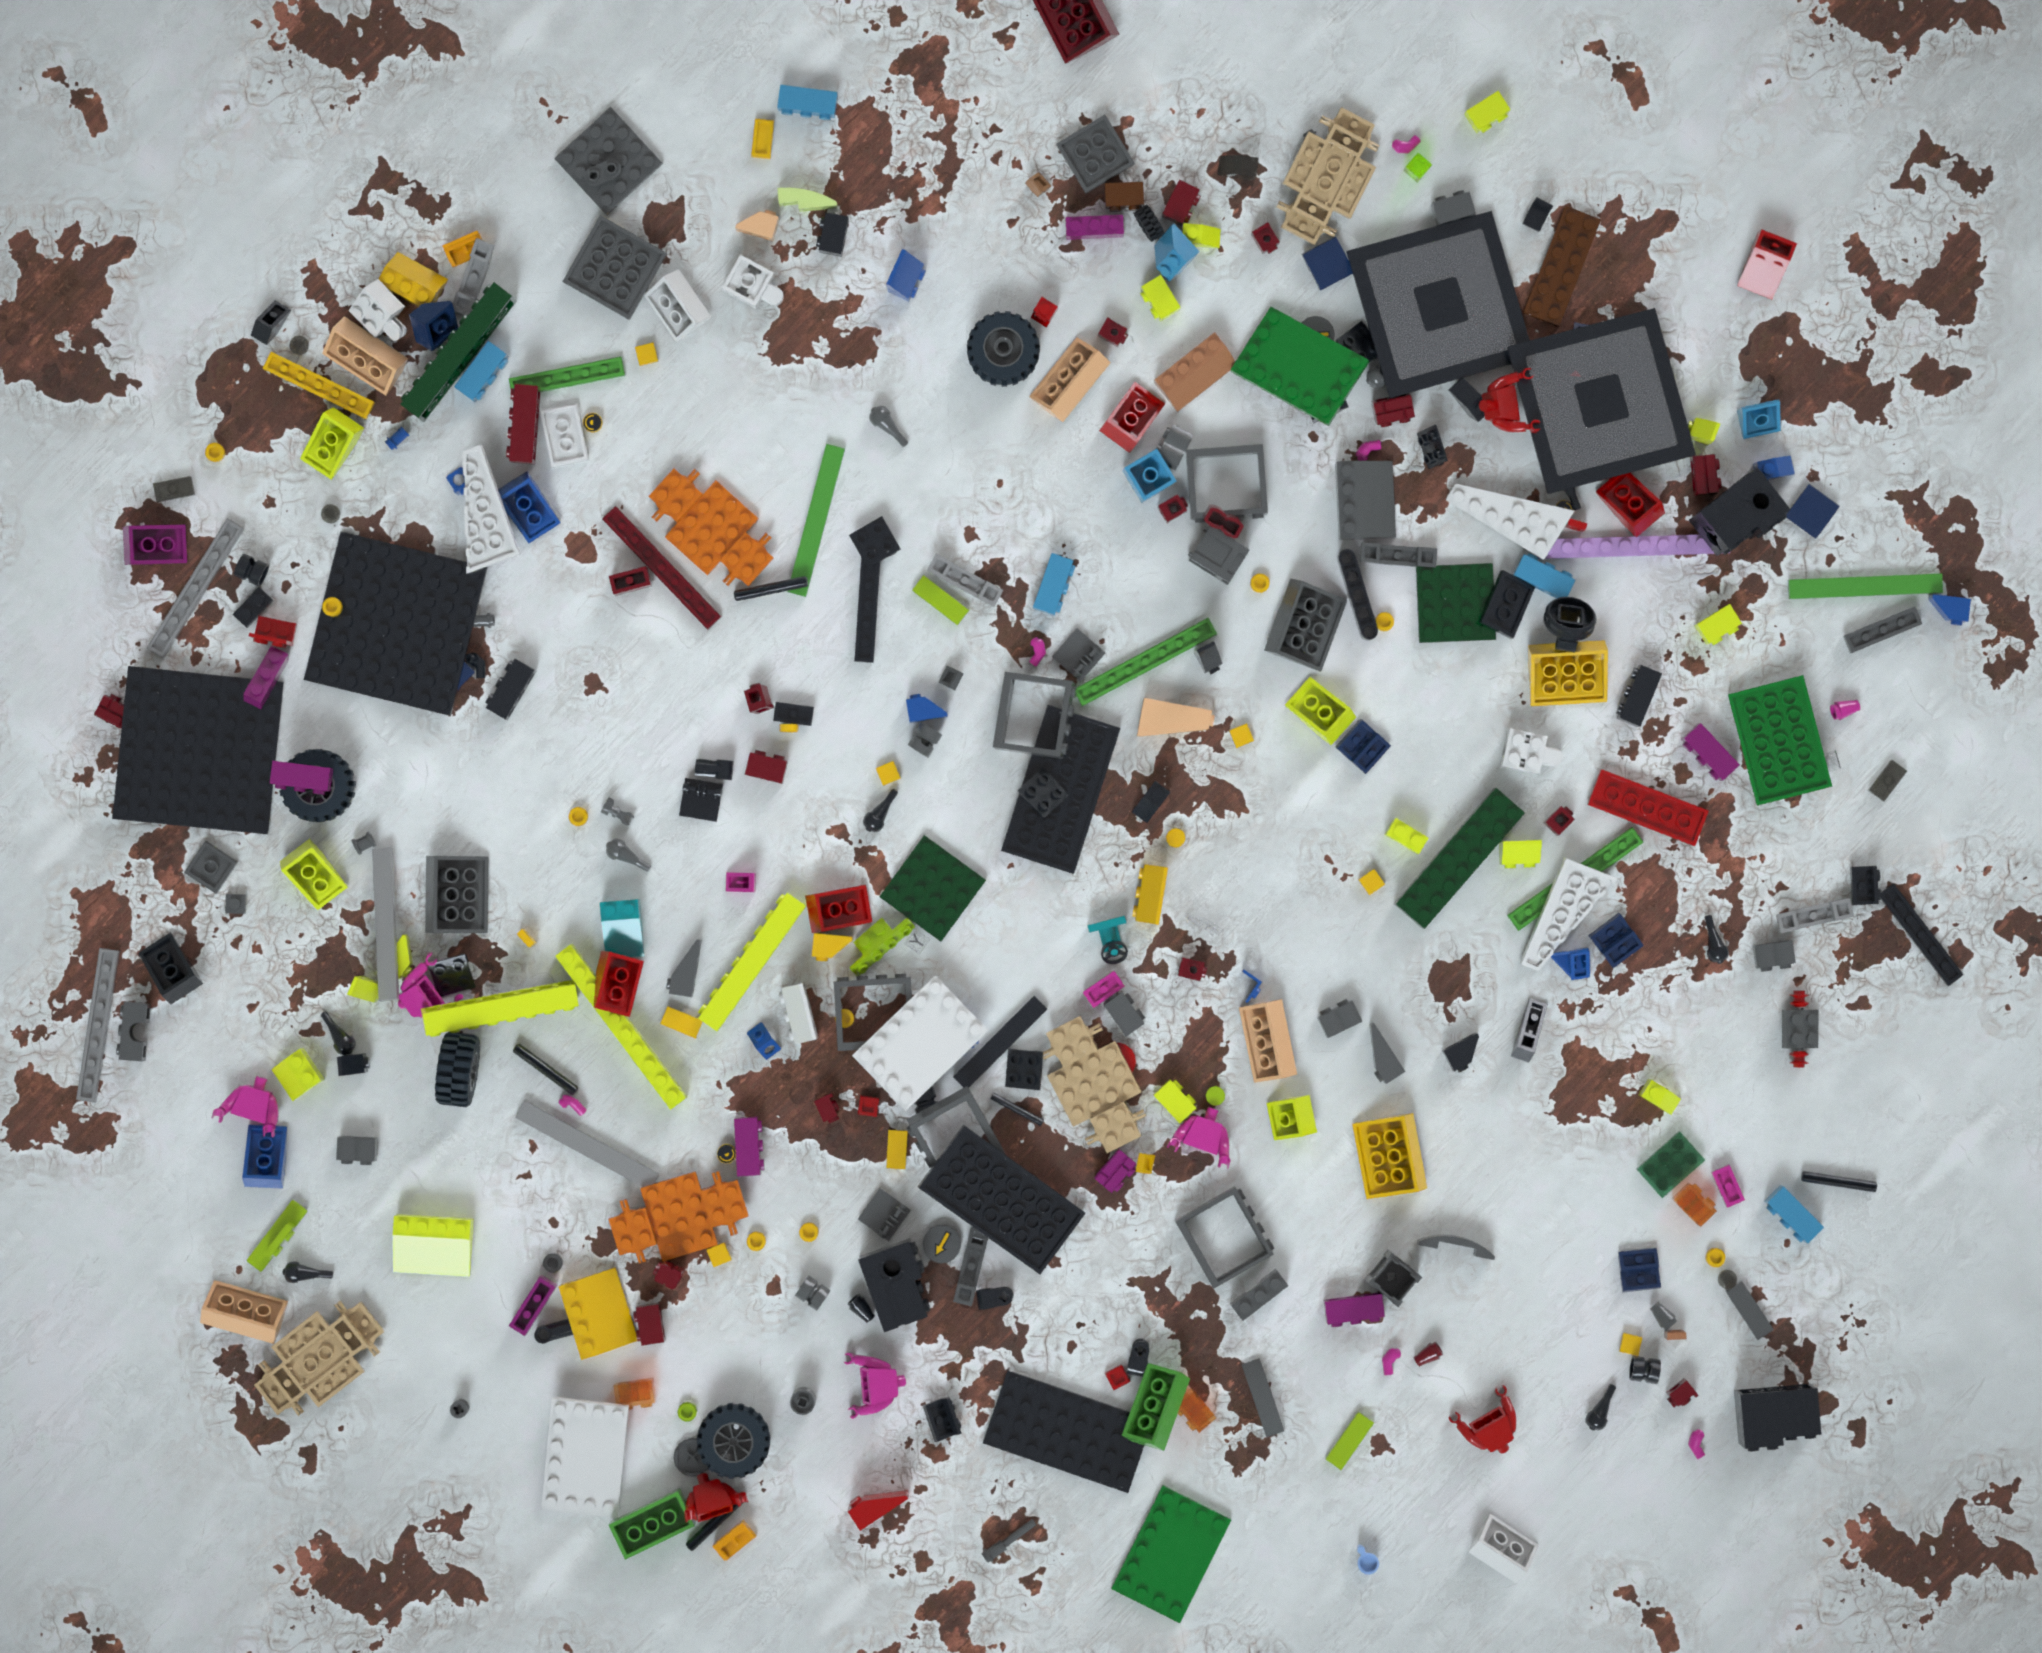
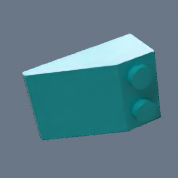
M640 899L600 902L605 951L627 957H644Z

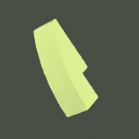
M777 188L780 206L798 205L799 212L838 208L835 200L814 191L800 188Z

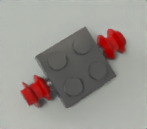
M1793 990V994H1789L1793 997V1001L1789 1004L1797 1008L1795 1010H1782V1048H1795L1797 1051H1792L1789 1054L1793 1056V1061L1789 1063L1793 1064V1067L1804 1068L1805 1064H1809L1805 1061V1057L1809 1054L1801 1050H1804V1048H1818L1819 1010H1804V1008H1801L1809 1004L1805 1001V997L1809 996V994H1805V990Z

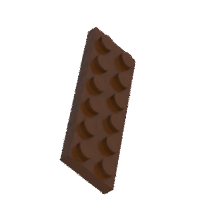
M1568 206L1564 207L1523 311L1524 314L1554 326H1560L1601 219Z

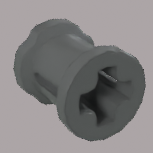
M369 831L366 832V835L356 840H351L359 855L362 854V851L377 846Z
M459 1399L451 1405L450 1413L455 1418H462L468 1413L470 1406L466 1400ZM459 1404L462 1405L463 1409L460 1413L458 1408H456Z

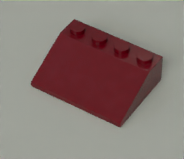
M1033 0L1065 64L1120 35L1102 0Z

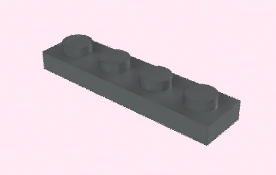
M1912 607L1846 634L1843 637L1851 654L1922 624L1916 607Z

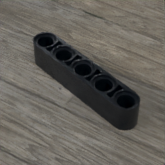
M1344 549L1338 554L1337 562L1359 634L1362 639L1369 641L1378 634L1377 624L1356 555L1352 550ZM1348 553L1351 556V562L1344 563L1341 559L1342 554ZM1348 572H1355L1357 580L1354 582L1349 581L1347 578ZM1360 590L1363 595L1362 599H1354L1353 591ZM1360 608H1365L1368 611L1367 618L1359 617L1358 611ZM1367 626L1374 630L1371 637L1364 634V628Z

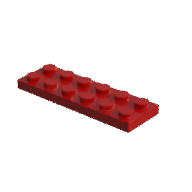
M1600 769L1587 803L1588 806L1694 847L1709 810Z

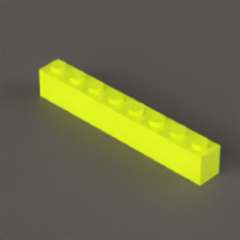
M790 893L780 895L776 901V904H778L774 911L771 909L764 918L767 920L764 926L759 925L754 932L756 936L752 942L748 941L742 949L745 953L741 958L737 956L731 965L734 968L730 974L726 972L720 980L723 984L719 989L715 988L710 994L711 1001L708 1005L704 1003L698 1011L701 1014L698 1019L715 1031H719L806 908L804 903Z
M572 979L421 1008V1015L426 1036L436 1037L440 1036L443 1032L457 1033L460 1029H477L480 1025L485 1024L493 1026L505 1020L506 1022H514L518 1020L517 1018L521 1017L534 1018L537 1016L536 1014L544 1013L545 1015H550L562 1009L563 1011H571L574 1007H578L579 1004L576 986Z

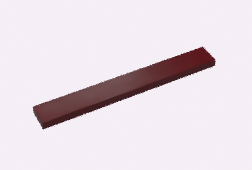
M616 506L602 518L707 630L721 618L719 613Z

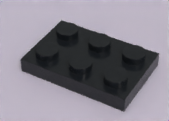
M1501 570L1479 623L1509 639H1514L1535 587Z

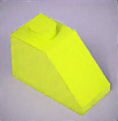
M1183 223L1182 233L1195 247H1220L1221 229L1203 224Z
M1697 417L1693 421L1688 422L1692 440L1707 446L1714 442L1720 423Z
M403 934L397 942L398 979L406 978L412 971V968H410L413 964L410 940L406 934Z
M1651 1079L1646 1081L1638 1094L1672 1115L1681 1100L1678 1096Z

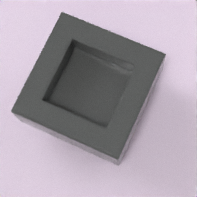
M946 666L938 683L956 690L964 673Z
M226 894L225 913L246 914V895Z

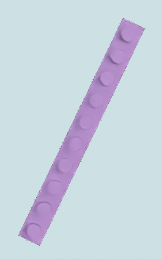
M1701 535L1638 536L1637 538L1557 539L1545 559L1715 553Z

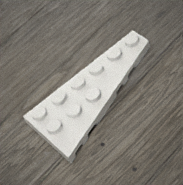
M482 445L463 451L465 536L467 542L466 574L521 554Z
M1455 484L1446 498V501L1543 560L1574 513V510L1460 484Z
M1564 857L1520 964L1539 971L1554 954L1555 949L1567 939V935L1578 926L1597 900L1606 893V890L1612 883L1614 884L1617 878Z

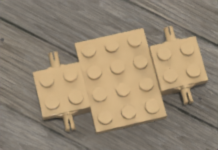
M1342 107L1333 120L1324 115L1321 116L1319 122L1328 126V133L1325 139L1311 132L1307 133L1282 182L1283 185L1299 193H1297L1293 203L1290 205L1279 200L1276 208L1286 212L1285 219L1280 228L1312 245L1316 244L1323 232L1332 237L1335 236L1337 230L1327 226L1333 211L1351 219L1376 169L1375 166L1360 159L1366 147L1377 152L1380 146L1370 140L1371 132L1375 125Z
M1080 1015L1046 1033L1051 1043V1048L1043 1052V1055H1045L1043 1058L1046 1060L1055 1055L1063 1066L1048 1074L1047 1077L1072 1126L1074 1127L1090 1119L1095 1134L1085 1138L1088 1141L1087 1144L1090 1145L1099 1140L1106 1152L1109 1153L1142 1136L1137 1127V1121L1147 1115L1144 1113V1109L1133 1114L1125 1102L1142 1091L1117 1042L1114 1041L1098 1049L1093 1035L1103 1031L1102 1027L1099 1028L1101 1026L1100 1023L1089 1028L1085 1025Z
M341 1300L334 1306L341 1315L331 1325L327 1323L319 1311H316L271 1347L282 1360L279 1366L271 1369L265 1360L258 1364L265 1374L254 1386L277 1415L291 1407L298 1416L301 1415L304 1410L298 1404V1401L306 1393L319 1408L365 1372L354 1355L366 1348L369 1349L374 1357L380 1353L374 1342L385 1331L362 1301L349 1309H346Z

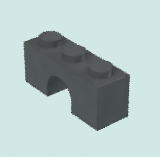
M128 1001L121 1005L120 1017H122V1024L118 1028V1036H121L120 1044L118 1043L116 1048V1054L119 1055L118 1060L146 1061L147 1042L137 1040L133 1035V1029L138 1023H149L150 1003Z
M1275 1268L1262 1278L1254 1288L1244 1292L1231 1302L1230 1305L1242 1321H1244L1289 1285Z

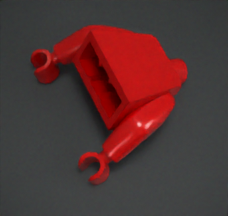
M1524 368L1521 373L1514 372L1497 378L1487 387V392L1482 394L1479 408L1481 411H1484L1485 419L1491 421L1498 429L1511 433L1526 432V430L1537 433L1540 430L1534 429L1532 424H1540L1539 420H1533L1530 424L1519 422L1520 415L1515 385H1511L1520 381L1521 378H1533V376H1525V371L1531 368Z
M1502 1385L1503 1394L1498 1393L1497 1388H1495L1496 1396L1501 1397V1406L1469 1423V1426L1464 1421H1461V1415L1458 1412H1455L1458 1416L1457 1421H1453L1449 1416V1421L1457 1424L1456 1428L1473 1446L1481 1450L1488 1449L1490 1452L1498 1450L1501 1454L1509 1450L1508 1443L1513 1441V1433L1516 1431V1413L1509 1396H1506L1507 1388Z
M702 1473L697 1476L699 1484L693 1486V1492H690L687 1497L684 1511L685 1522L693 1519L701 1522L732 1512L733 1504H738V1507H740L743 1502H749L745 1492L738 1493L727 1483L720 1482L719 1479L710 1481L708 1474Z

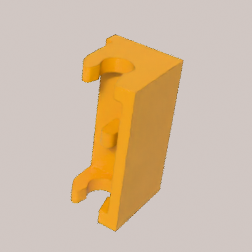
M478 231L442 245L453 268L470 261V254L476 238L482 240Z
M743 1519L717 1540L712 1547L724 1561H727L757 1535Z

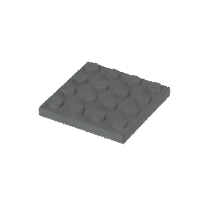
M611 107L554 158L606 215L614 210L663 164ZM610 159L619 162L622 167V173L619 178L598 187H592L586 183L584 174L588 168ZM610 166L608 168L609 172H613L615 170L614 166ZM592 173L590 178L596 179L597 174Z
M600 215L562 282L630 320L666 258L667 253Z

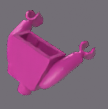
M432 952L426 955L424 963L421 962L407 975L400 987L402 992L399 994L398 1006L401 1009L406 1008L412 1017L422 1018L421 1008L445 1004L428 977L424 975L429 965L433 966L437 963V958L433 962L428 961ZM457 994L454 997V1002L463 999V995Z
M256 1076L253 1086L244 1085L236 1088L219 1108L213 1110L211 1118L219 1116L218 1122L221 1123L224 1115L230 1112L231 1114L266 1124L263 1127V1136L267 1132H271V1137H274L279 1110L273 1092L264 1090L267 1079Z
M1208 1107L1204 1117L1196 1115L1186 1119L1177 1128L1172 1139L1167 1144V1148L1170 1145L1175 1147L1174 1152H1177L1182 1142L1215 1155L1219 1154L1218 1167L1220 1168L1222 1163L1227 1165V1169L1230 1166L1228 1133L1226 1128L1222 1126V1123L1215 1121L1219 1110Z
M853 1353L845 1354L851 1357V1361H845V1364L855 1363L856 1365L863 1366L860 1367L862 1399L865 1405L859 1407L852 1405L848 1410L853 1409L856 1414H852L850 1418L854 1419L859 1414L863 1416L882 1411L898 1396V1387L906 1385L905 1376H897L896 1369H891L889 1363L875 1357L855 1356Z

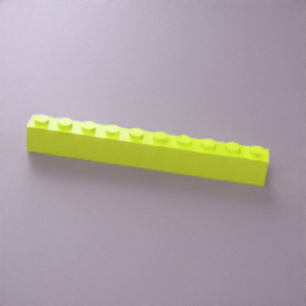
M570 944L555 955V957L594 1007L596 974L575 946ZM594 1008L670 1110L687 1098V1095L627 1016Z

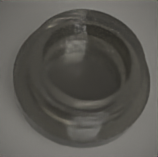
M295 336L291 339L289 347L294 354L303 355L309 349V342L303 336Z
M328 504L322 508L321 517L326 523H335L340 518V510L337 506Z
M1723 1270L1718 1275V1283L1724 1289H1731L1737 1283V1276L1731 1270Z

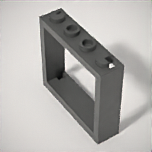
M1263 444L1186 450L1191 520H1195V523H1206L1203 518L1205 512H1197L1193 459L1257 454L1261 508L1224 511L1226 514H1232L1240 520H1245V516H1252V519L1264 518V515L1268 514Z
M1005 672L993 748L996 750L1063 759L1064 754L1066 755L1068 750L1066 738L1071 733L1069 720L1074 714L1072 701L1077 695L1075 683L1069 680ZM1015 680L1066 687L1055 750L1005 743Z
M906 973L895 974V978H887V975H876V979H868V976H856L857 980H849V977H837V981H833L837 1051L858 1050L867 1042H843L840 987L905 983L907 1003L912 998L911 977H906Z
M968 1086L907 1119L909 1124L907 1130L911 1137L915 1136L918 1140L915 1144L920 1153L924 1151L927 1157L924 1159L929 1168L934 1165L936 1159L918 1127L967 1101L990 1144L1005 1154Z
M1235 1186L1175 1220L1213 1289L1274 1255L1271 1251L1275 1249L1270 1239L1265 1240L1262 1233L1265 1231L1260 1222L1255 1223L1253 1216H1255L1254 1211L1250 1205L1246 1207L1243 1202L1246 1197L1242 1190H1237ZM1233 1195L1265 1251L1216 1278L1185 1222Z

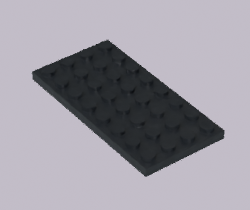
M1047 705L1034 747L1050 750L1056 749L1062 709ZM1075 713L1069 720L1071 733L1066 738L1068 750L1066 755L1064 754L1063 759L1031 755L1022 783L1023 786L1044 767L1069 796L1043 819L1019 793L1001 849L1003 852L1072 874L1075 873L1121 729Z
M964 1124L917 1186L1039 1275H1041L1086 1214L1078 1206Z
M1007 1370L983 1440V1444L1126 1493L1129 1492L1145 1446L1132 1442L1122 1436L1130 1411Z

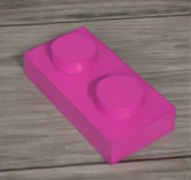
M1113 971L1083 991V994L1094 1008L1125 986L1116 972Z
M1729 1164L1711 1172L1727 1208L1745 1200Z

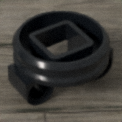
M1560 597L1552 600L1546 606L1543 616L1545 627L1549 632L1557 636L1555 650L1573 653L1576 651L1578 640L1586 639L1593 633L1597 621L1596 613L1592 607L1583 600L1574 597Z

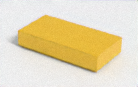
M755 118L752 158L771 159L774 120Z
M667 1006L660 1024L696 1039L703 1021Z
M888 1130L886 1168L906 1169L908 1131Z

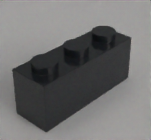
M517 659L508 662L505 668L507 671L505 676L498 679L495 685L497 687L495 693H491L485 702L488 704L486 709L505 720L510 718L537 672Z
M1639 665L1637 668L1634 667L1630 676L1633 679L1631 685H1627L1623 696H1625L1623 704L1619 703L1616 710L1618 720L1635 727H1641L1662 673L1643 665Z

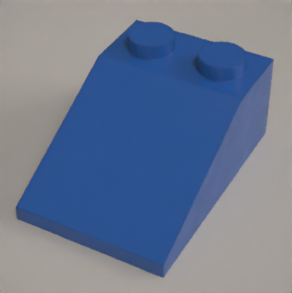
M904 249L899 254L886 286L889 293L909 302L910 298L915 297L918 291L916 287L918 280H923L926 270H924L925 266L921 261Z
M528 471L498 489L505 511L528 543H531L561 523Z
M248 1125L242 1175L244 1187L283 1189L287 1126H276L275 1136L271 1137V1132H267L263 1136V1127L265 1125Z

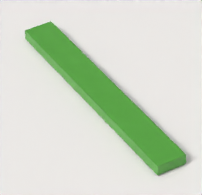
M826 444L791 579L802 576L807 577L808 586L787 591L788 593L803 597L807 596L845 452L844 448Z
M1942 574L1788 580L1789 599L1943 593Z
M1208 617L1078 686L1076 696L1081 705L1084 706L1217 635V632Z
M1631 827L1581 862V864L1603 872L1644 842L1635 829ZM1553 883L1507 915L1518 931L1539 917Z

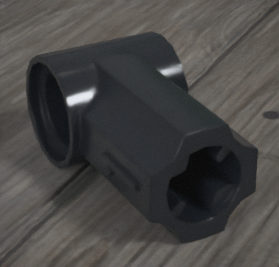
M696 759L695 776L732 780L734 761Z
M569 1319L539 1326L534 1333L535 1340L538 1343L545 1344L549 1341L573 1335ZM545 1329L548 1331V1338L541 1339L538 1336L539 1330Z

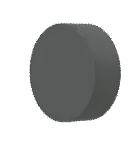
M550 1253L543 1260L545 1270L550 1273H555L562 1268L563 1260L559 1254Z

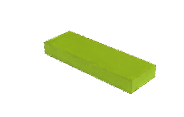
M924 575L912 589L914 593L957 626L969 611Z
M1357 1412L1325 1459L1342 1470L1374 1422L1360 1412Z

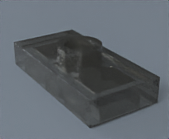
M192 476L153 483L157 503L195 495Z
M1890 760L1868 791L1885 802L1907 770L1894 760Z

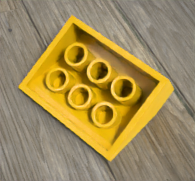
M1605 640L1578 642L1575 653L1555 650L1556 643L1528 645L1531 706L1607 702L1608 648Z
M1413 1113L1352 1124L1366 1199L1414 1193L1427 1189Z
M616 1267L558 1286L581 1360L637 1341L636 1330Z

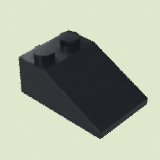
M171 932L138 953L161 996L170 1005L203 984L197 971Z

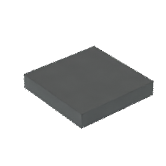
M205 841L184 873L217 894L238 861L208 841Z

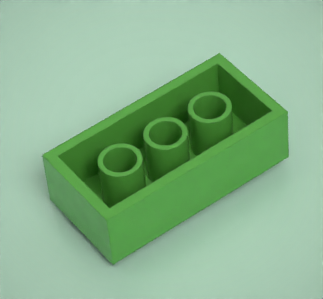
M1148 1363L1122 1436L1132 1442L1164 1451L1190 1378L1179 1371Z
M680 1488L609 1523V1528L625 1560L696 1525L694 1519L685 1522L686 1500Z

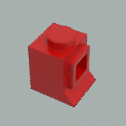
M1041 297L1033 310L1031 318L1047 328L1056 314L1058 306Z

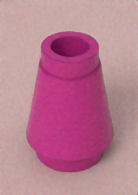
M1858 700L1839 701L1830 705V713L1834 720H1842L1860 711Z

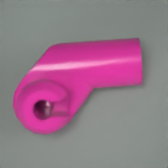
M1416 135L1408 142L1396 139L1392 142V148L1397 153L1408 154L1421 140Z
M563 1095L559 1099L558 1103L563 1108L570 1105L579 1116H582L587 1111L577 1099L569 1095Z
M1391 1348L1382 1357L1384 1375L1394 1374L1392 1364L1401 1357L1399 1349Z
M1700 1429L1691 1433L1688 1442L1690 1449L1697 1459L1705 1455L1700 1447L1701 1441L1704 1438V1432Z

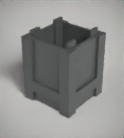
M1210 526L1208 529L1205 527L1203 532L1206 534L1194 553L1189 552L1188 554L1190 557L1189 562L1228 585L1250 550L1216 528Z
M1389 1249L1384 1253V1256L1370 1274L1368 1273L1365 1277V1281L1369 1285L1377 1289L1397 1307L1402 1304V1299L1413 1285L1422 1279L1419 1273ZM1388 1272H1396V1280H1391L1389 1282L1387 1280L1388 1276L1386 1274Z

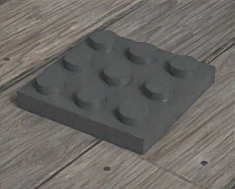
M1106 115L1101 116L1056 144L1085 194L1135 165Z

